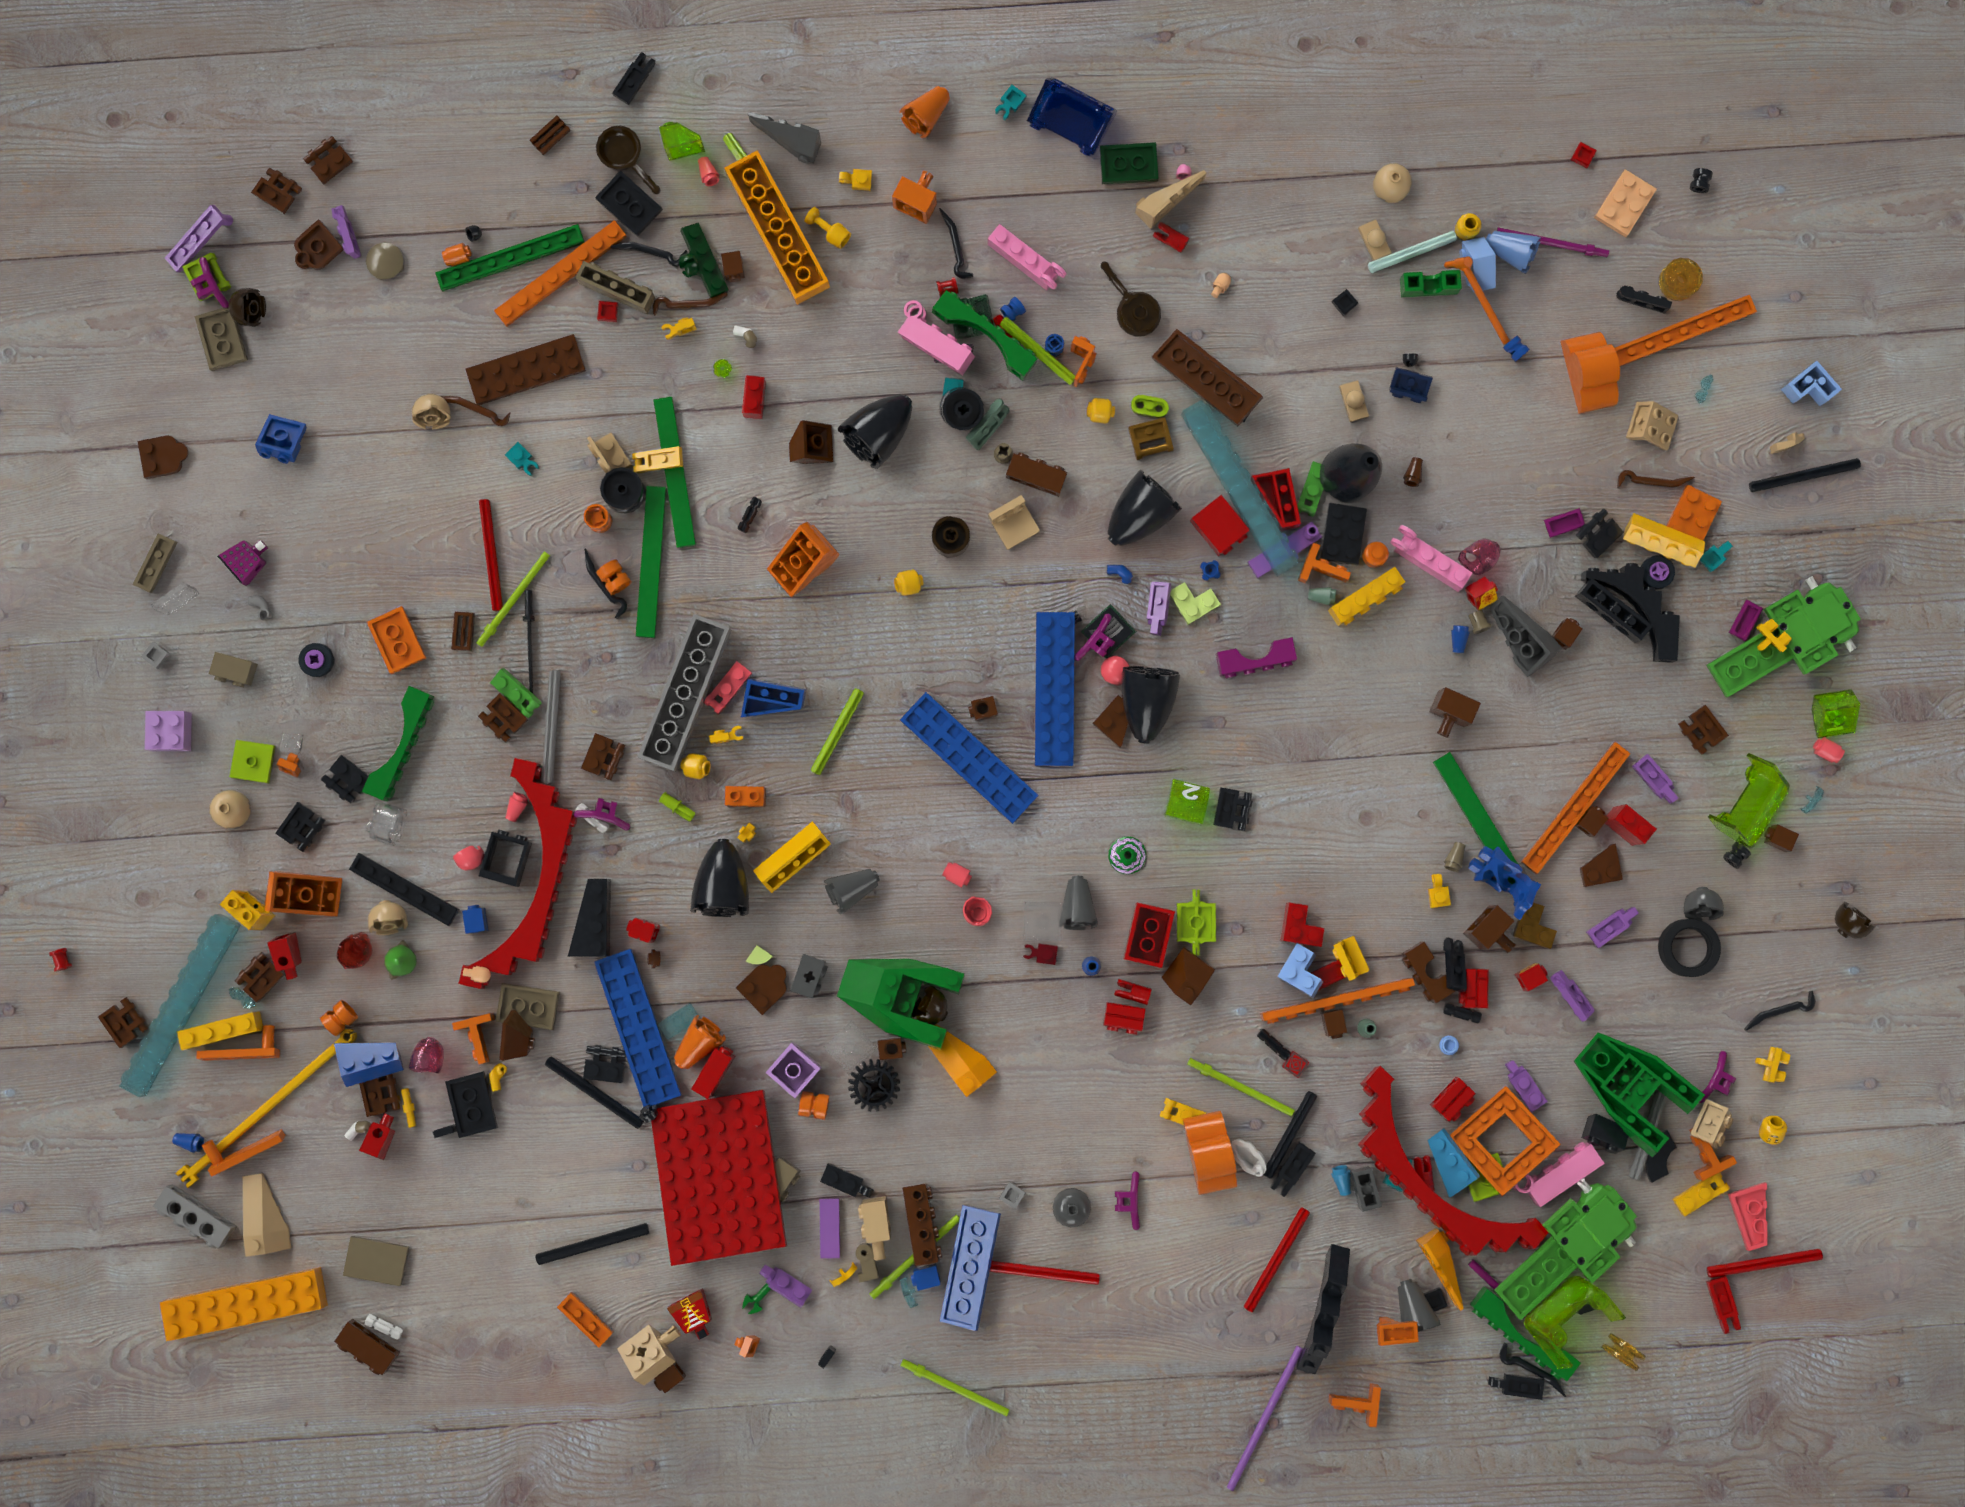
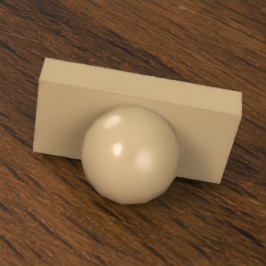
M1377 220L1359 226L1358 230L1373 261L1391 254V250L1386 242L1385 233L1380 229Z
M1358 380L1340 385L1339 389L1349 422L1368 418L1369 414L1365 405V397Z

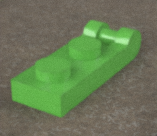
M1314 461L1311 464L1297 504L1300 513L1303 511L1311 517L1315 515L1324 489L1320 481L1321 464ZM1305 500L1311 501V506L1305 505Z
M505 668L500 669L490 682L527 718H530L534 714V709L542 704L534 694ZM526 700L529 701V705H528V706L525 704V701H526Z

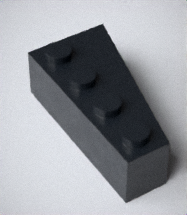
M611 879L587 880L567 957L610 956Z

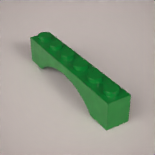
M946 290L933 306L932 313L944 323L968 326L988 336L1001 351L1007 370L1023 381L1035 366L1038 358H1036V354L1033 351L1024 349L1020 346L1021 343L1017 339L1008 337L1001 327H995L985 315L980 316L976 313L972 305L964 304L960 301V297L956 293H950Z
M408 686L401 702L404 714V728L400 744L387 763L369 774L362 792L387 802L393 797L395 793L394 786L403 775L402 768L411 757L409 752L419 739L417 734L426 723L427 718L425 716L434 705V696Z
M1483 1286L1469 1304L1474 1308L1472 1311L1481 1319L1483 1316L1489 1320L1488 1325L1496 1331L1500 1328L1505 1332L1503 1337L1512 1344L1514 1341L1520 1344L1519 1349L1527 1356L1530 1353L1536 1357L1534 1361L1543 1368L1545 1366L1551 1369L1550 1374L1559 1381L1561 1378L1568 1381L1581 1364V1362L1561 1347L1542 1346L1524 1338L1510 1322L1505 1311L1504 1302Z

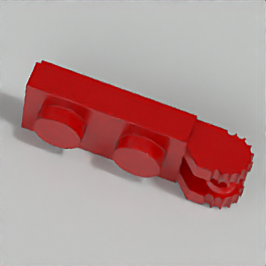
M1721 1276L1706 1281L1723 1333H1729L1726 1318L1730 1317L1735 1330H1740L1739 1314L1727 1277Z

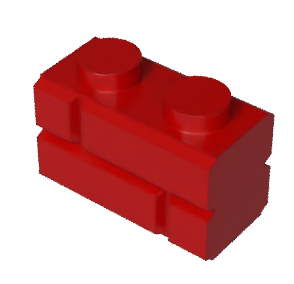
M745 376L742 406L743 417L763 419L764 390H766L765 377Z
M634 918L629 920L626 931H628L629 937L640 939L647 943H654L660 930V925L642 918Z
M1466 969L1467 990L1459 992V1003H1462L1464 1008H1488L1489 969Z
M1106 1002L1103 1025L1107 1026V1030L1118 1032V1028L1126 1029V1033L1137 1035L1138 1031L1142 1032L1146 1009Z
M1455 1077L1433 1100L1430 1106L1446 1121H1456L1462 1114L1460 1110L1474 1102L1475 1099L1473 1097L1476 1093L1459 1077Z

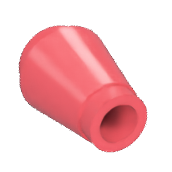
M701 157L698 160L701 181L706 186H713L719 182V174L708 157Z
M514 792L510 796L505 818L516 822L528 804V797Z

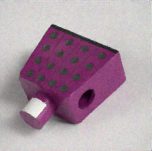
M243 540L217 557L241 584L247 586L265 566L266 561L261 557V554L268 547L262 540H259L253 546Z

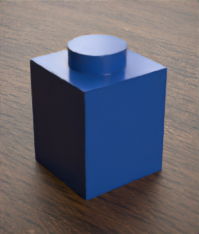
M479 905L467 906L468 910L462 911L465 934L489 931L485 908H480Z
M936 1263L913 1270L914 1274L911 1275L913 1287L917 1286L918 1291L941 1285Z

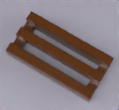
M556 115L530 139V142L544 155L571 130ZM562 127L564 128V129H563L560 133H558L549 143H547L543 148H541V146H542L548 139H550L552 136H554V134H555L559 129H561Z
M454 613L452 650L472 651L475 613ZM463 616L460 646H457L459 617ZM467 617H469L467 646H465Z

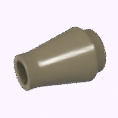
M1454 843V846L1444 860V867L1446 869L1459 872L1460 868H1463L1464 850L1466 847L1464 844Z

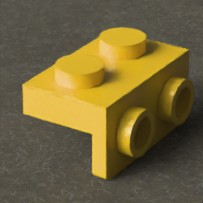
M1355 936L1348 937L1333 945V954L1337 960H1340L1342 974L1345 978L1348 977L1349 981L1369 971Z

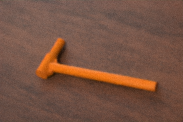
M1467 256L1445 262L1444 267L1446 269L1456 268L1464 272L1503 345L1507 344L1510 340L1471 270L1472 258Z

